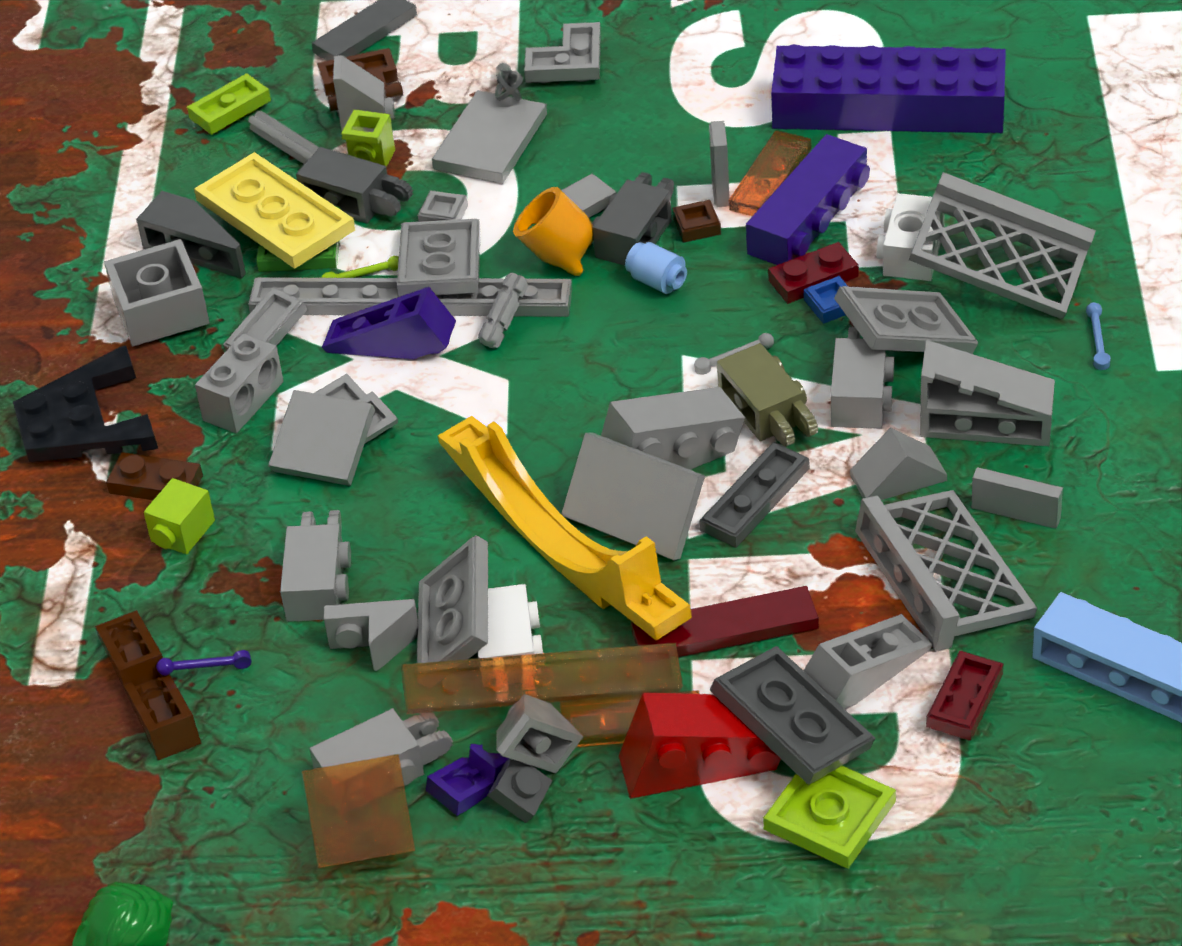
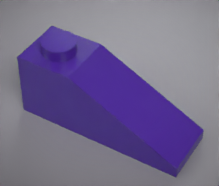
M426 287L334 319L322 348L326 353L416 359L428 354H438L446 349L456 320L432 289Z

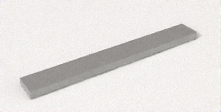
M255 278L248 305L251 313L274 286L302 300L307 308L303 315H348L397 298V278ZM479 278V293L436 296L452 316H487L498 292L504 290L502 284L505 279ZM527 279L528 288L523 298L518 299L520 304L514 316L569 317L572 296L571 279Z

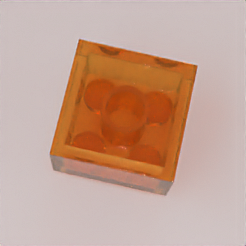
M399 754L302 771L318 868L415 851Z

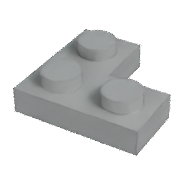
M600 22L563 24L562 46L525 48V83H549L551 81L582 82L600 79Z

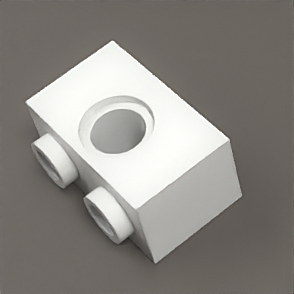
M897 193L893 209H886L884 217V232L886 235H879L876 251L877 259H883V276L931 281L934 270L909 261L932 197ZM936 211L935 214L944 227L945 213ZM937 239L925 243L922 250L937 256L941 242Z

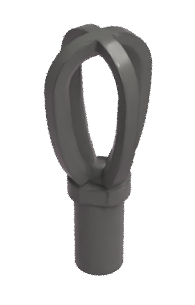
M500 63L496 67L498 85L495 90V97L501 101L511 94L517 101L521 100L522 96L517 88L523 81L522 75L518 71H512L507 63ZM504 87L507 91L502 94V88Z

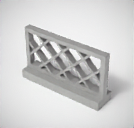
M943 172L909 261L1063 320L1096 230ZM939 211L955 217L958 223L943 227L935 213ZM981 227L994 232L997 238L981 242L973 228ZM964 231L972 246L956 250L949 236ZM939 239L947 254L936 256L923 251L922 247L925 243ZM1017 241L1032 247L1034 253L1020 257L1012 242ZM1002 246L1010 261L995 265L987 250ZM977 254L985 269L979 271L969 269L964 264L962 258ZM1056 256L1074 263L1073 267L1058 272L1050 257ZM1040 261L1048 276L1034 280L1025 265ZM1016 269L1023 284L1017 286L1008 284L1000 273ZM1054 283L1062 296L1060 303L1045 298L1039 288Z
M954 490L885 505L878 495L861 500L855 532L925 637L933 643L932 647L935 651L952 648L954 636L1035 617L1036 605ZM948 507L954 518L950 520L932 514L930 511ZM903 517L917 523L914 529L897 524L894 518ZM923 525H927L944 531L946 534L944 539H940L920 531ZM953 535L972 541L975 547L972 550L952 543L950 540ZM915 543L937 551L934 559L917 553L913 548V544ZM943 554L967 561L964 569L940 561ZM973 565L992 570L996 575L995 579L971 572ZM934 573L958 581L955 588L937 583L933 577ZM964 583L988 591L986 598L982 599L962 592ZM997 594L1013 600L1016 606L1005 607L991 601L994 595ZM954 604L979 611V613L960 618L959 613L954 608Z

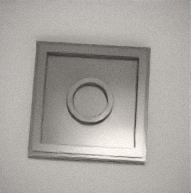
M293 390L268 466L273 472L351 486L375 408L371 403Z

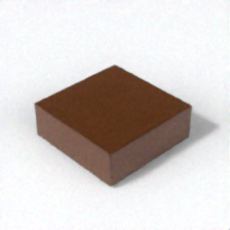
M711 200L672 208L673 220L683 243L721 235V223Z

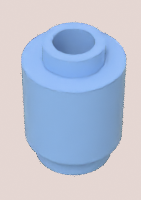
M642 242L636 243L626 257L625 268L631 273L632 278L665 294L679 289L687 277L686 263L683 257L651 242L645 244Z

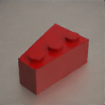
M643 692L619 753L630 799L773 771L777 769L781 760L714 694Z

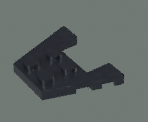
M126 345L13 401L29 462L82 457V450L105 448L107 455L122 453V446L141 445L142 451L158 449L148 414L109 426H105L95 390L136 378Z

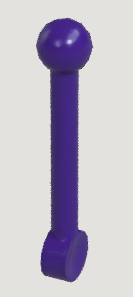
M240 650L235 652L233 656L183 661H172L169 658H162L157 662L156 669L161 675L167 676L173 670L234 665L238 669H245L251 665L252 661L248 651Z

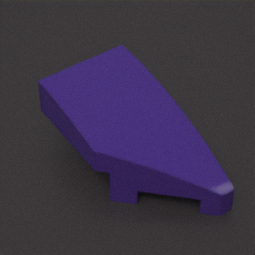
M470 744L469 758L462 757L427 776L426 791L458 816L487 797L503 765L509 758L502 756L500 753L486 752L482 749L483 745Z

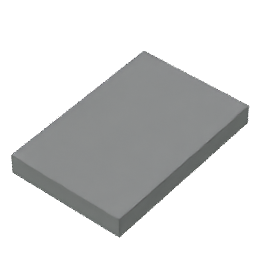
M477 90L433 156V169L504 184L547 115L546 104L525 99L517 101L509 96L499 101L494 93Z
M480 219L401 223L397 276L398 297L426 287H430L436 295L479 293Z
M843 286L839 287L834 297L871 349L924 352L926 340L973 354L978 345L976 338L940 292Z
M593 432L585 433L561 515L637 545L639 540L647 536L655 542L657 554L677 560L682 555L705 475Z
M477 535L469 539L419 581L417 684L429 690L488 644V542Z

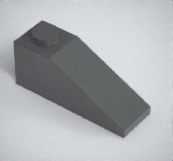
M161 191L136 218L143 249L181 239L192 264L241 279L245 276L246 272L240 244L195 200Z

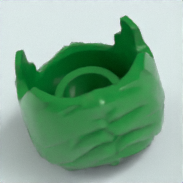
M125 882L111 883L99 889L95 893V897L89 901L88 909L83 914L82 922L77 929L72 946H166L172 922L171 910L173 901L157 890L145 885Z

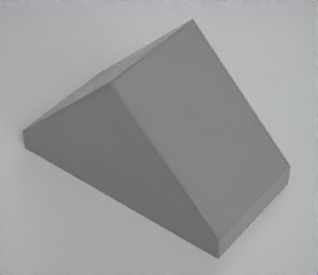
M891 427L850 469V477L862 498L878 495L881 500L947 481V473L930 446Z

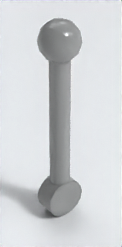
M763 333L759 336L758 340L713 358H698L694 362L695 372L700 375L707 374L711 371V367L717 365L718 360L759 343L766 349H769L774 344V338L769 333Z

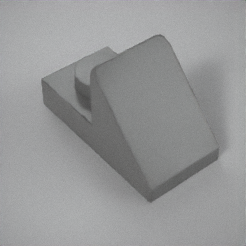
M415 599L324 606V623L329 648L369 646L374 671L382 668L418 637V617Z

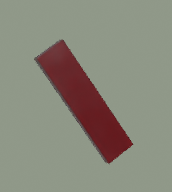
M807 586L691 609V619L657 641L631 621L632 633L642 665L819 629V618Z

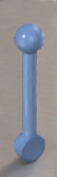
M1093 302L1087 305L1086 313L1092 321L1096 347L1093 365L1098 370H1106L1110 366V356L1104 351L1099 318L1102 314V307L1100 304Z

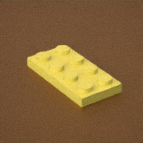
M255 152L194 188L196 201L294 269L355 231L354 219Z

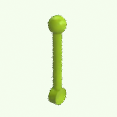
M391 256L386 262L339 274L326 272L321 278H355L387 269L398 271L399 256Z

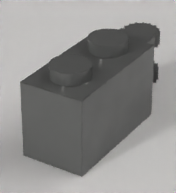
M319 147L296 173L298 182L334 206H340L341 210L354 220L366 224L376 213L386 214L391 217L395 216L401 209L400 202L408 201L413 195L410 183L403 179L400 180L398 177L388 175L386 166L323 147Z
M641 172L634 181L627 179L618 193H614L611 196L608 206L602 215L596 217L592 223L595 258L625 265L628 252L636 243L642 242L645 244L651 242L656 244L672 221L671 197L674 190V181L663 178L656 187L651 186L652 175Z

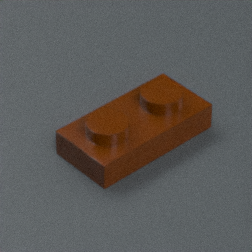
M122 452L106 484L109 494L154 500L172 478L198 487L203 473L201 465L198 463Z

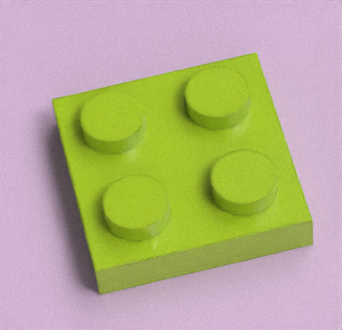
M840 766L810 785L796 773L763 817L764 830L849 869L895 804L896 789L844 766Z

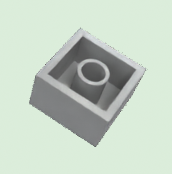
M181 239L104 261L112 297L132 346L152 342L159 338L210 324L202 286Z

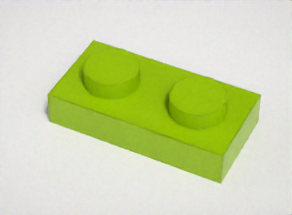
M246 73L187 106L189 119L212 135L270 102V92L267 87Z

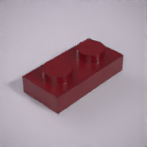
M840 242L768 268V281L787 304L804 298V289L840 276L844 282L859 277L858 263Z

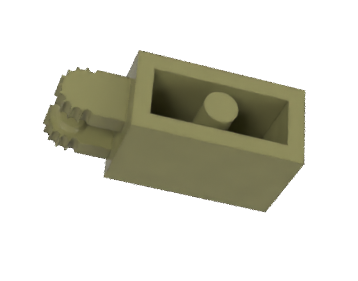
M761 343L717 361L718 387H721L744 415V423L760 442L774 436L785 447L794 444L795 435L792 428L796 426L803 431L806 437L818 433L817 420H815V416L805 405L807 397L803 386L799 381L792 380L785 372L781 360L775 355L772 356Z

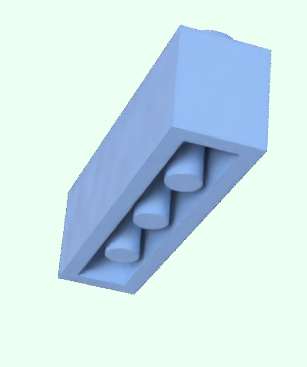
M1060 592L1034 627L1032 658L1182 723V643L1168 635H1162L1138 625L1125 617H1119L1093 606L1085 600Z

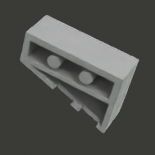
M926 340L921 372L920 437L1050 447L1055 380Z
M721 387L612 401L609 404L601 436L691 470L734 452L745 417Z

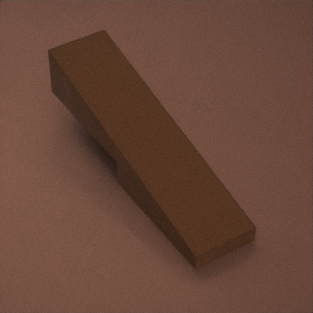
M133 611L95 626L98 637L158 761L202 744L193 714L170 674L167 676L161 675L156 669L157 662L163 656L138 611Z

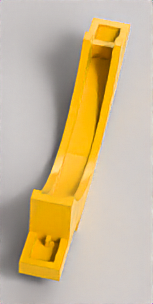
M470 416L438 435V441L500 514L557 571L600 608L605 609L612 605L656 641L692 618L690 604L661 583L655 542L646 536L639 540L633 549L617 551L604 547L581 533L558 512L537 487L517 457L502 427L496 422H492L486 427L476 418Z

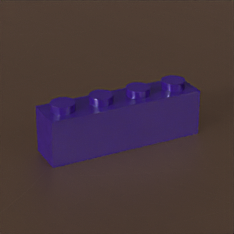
M826 134L746 223L747 254L775 265L805 255L812 241L819 233L826 231L832 218L839 210H844L852 195L858 188H863L867 183L870 175V166L867 165V148Z

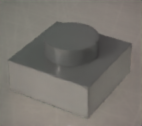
M509 758L503 765L487 796L526 823L534 817L553 780L535 767Z

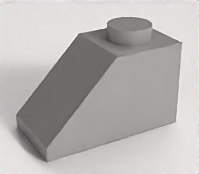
M342 55L334 56L333 81L341 130L343 131L353 110L390 114L391 120H395L393 97L386 98L384 82ZM364 128V131L373 132L374 129Z
M523 694L520 700L509 709L506 719L496 731L497 751L502 756L553 773L558 772L584 737L551 703Z

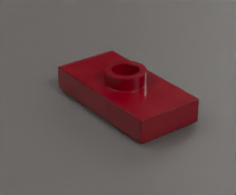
M959 651L926 716V727L971 741L1003 676L1004 663Z

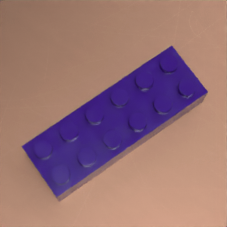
M777 45L771 90L772 129L1003 133L1006 49H993L990 47L977 49L953 47L916 48L913 46L877 47L872 45L865 47Z

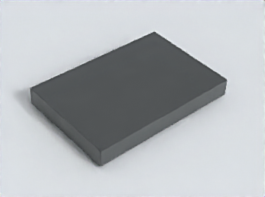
M777 646L715 678L710 687V691L808 785L868 751L875 740V737Z

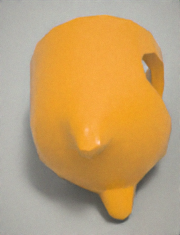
M558 187L546 189L536 196L519 215L513 229L514 235L540 260L552 266L561 267L574 276H581L584 269L580 260L589 245L594 241L592 240L593 224L588 216ZM537 223L532 228L528 229L532 224Z

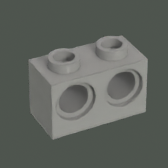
M242 334L195 384L203 421L236 434L284 382L277 346Z

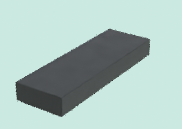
M377 0L313 41V53L326 61L333 60L334 56L339 55L343 57L357 55L416 17V5L408 0Z
M773 442L699 520L700 531L737 548L810 469L809 458Z

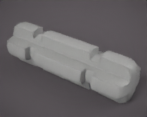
M509 273L502 284L504 290L498 292L486 317L489 321L483 324L478 334L480 343L493 349L500 346L505 336L502 332L508 329L520 304L518 299L523 298L528 288L527 279L521 275Z

